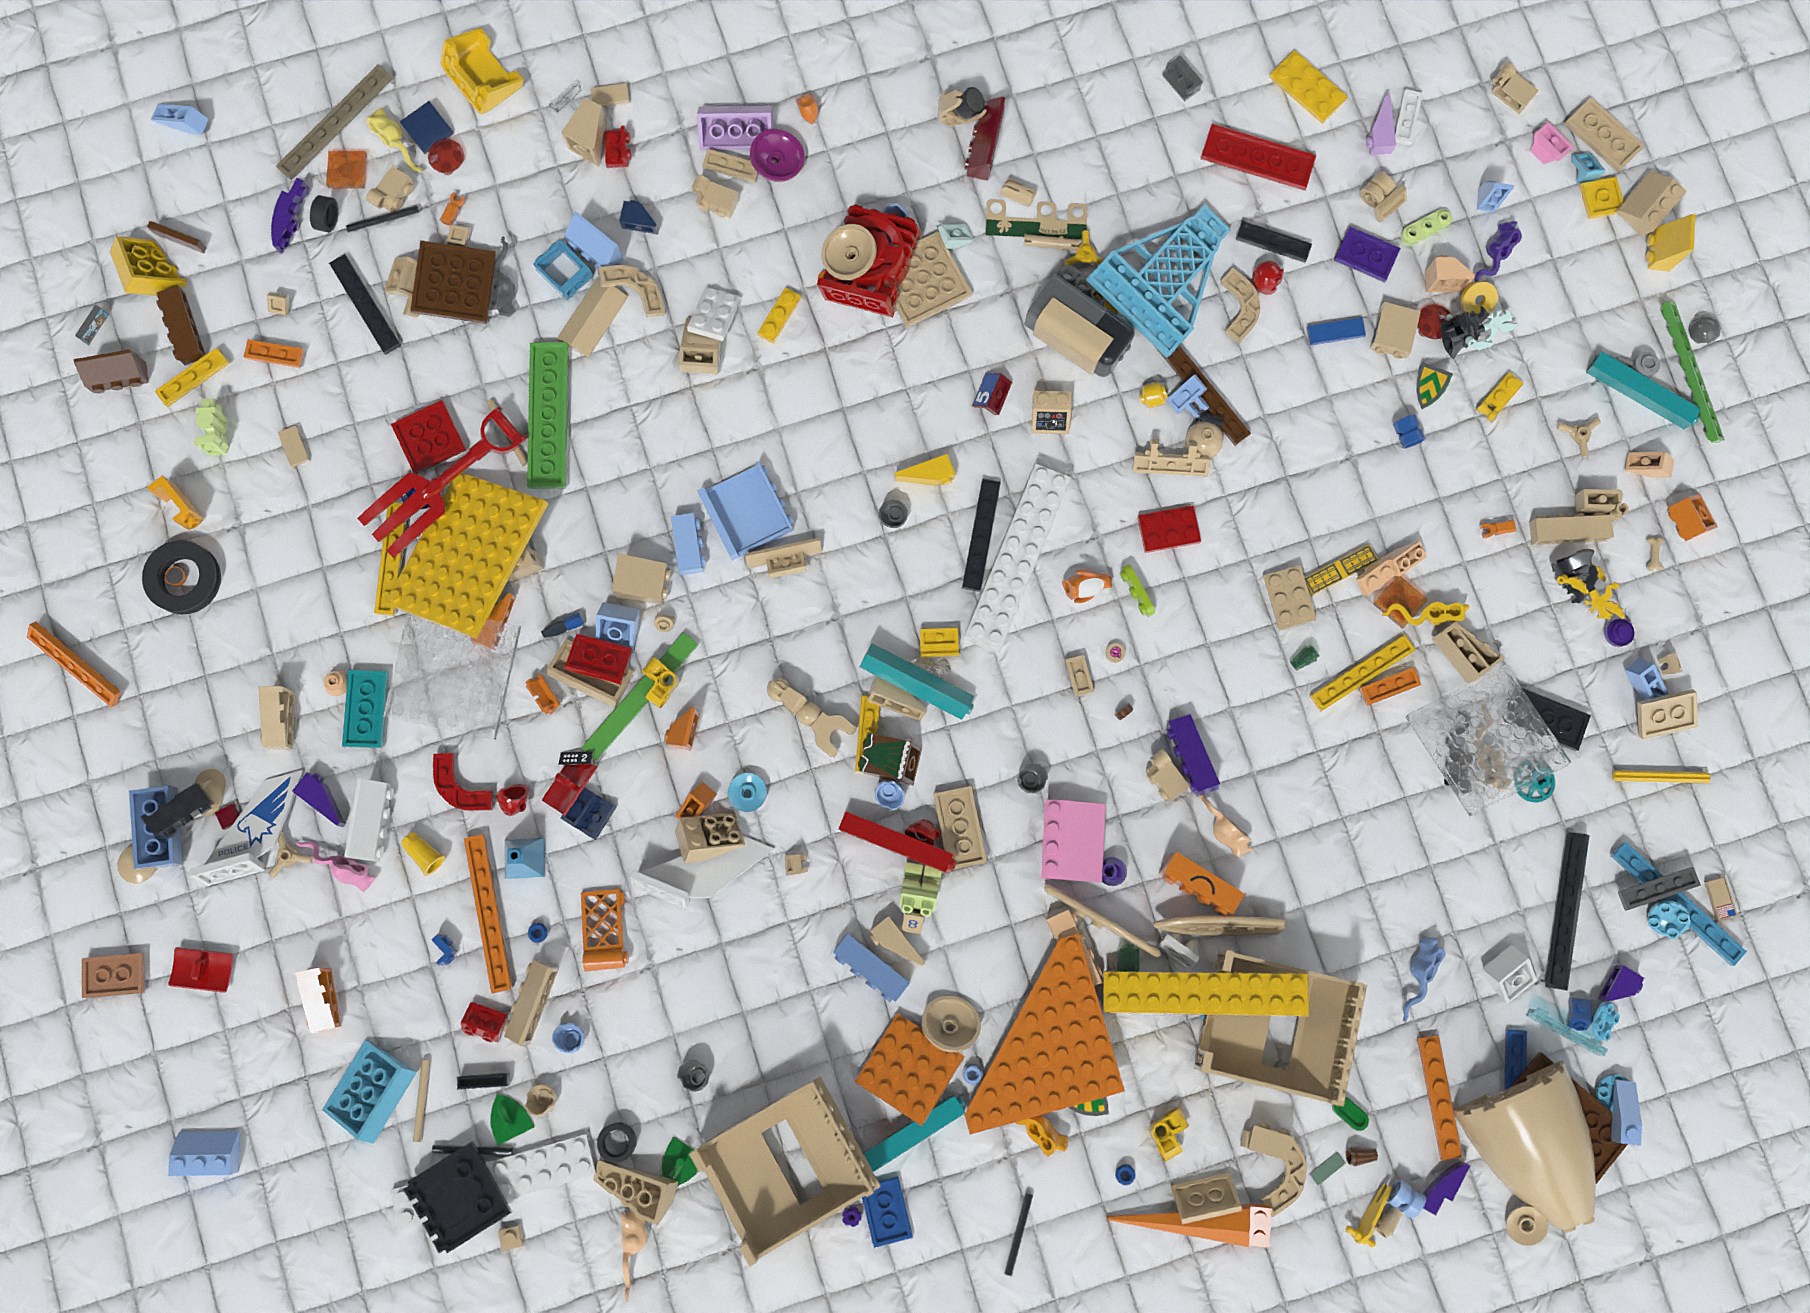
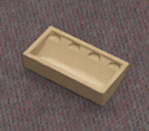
M565 639L547 667V676L616 708L629 685L634 671L626 668L620 685L565 670V663L573 644L572 641Z

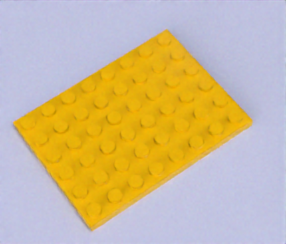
M461 473L451 481L442 497L445 514L423 532L385 603L396 609L477 639L548 503L543 499Z

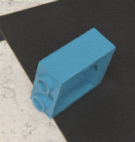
M561 240L553 243L548 251L538 256L535 263H533L536 271L566 301L594 277L591 269ZM564 253L580 270L560 286L545 269Z

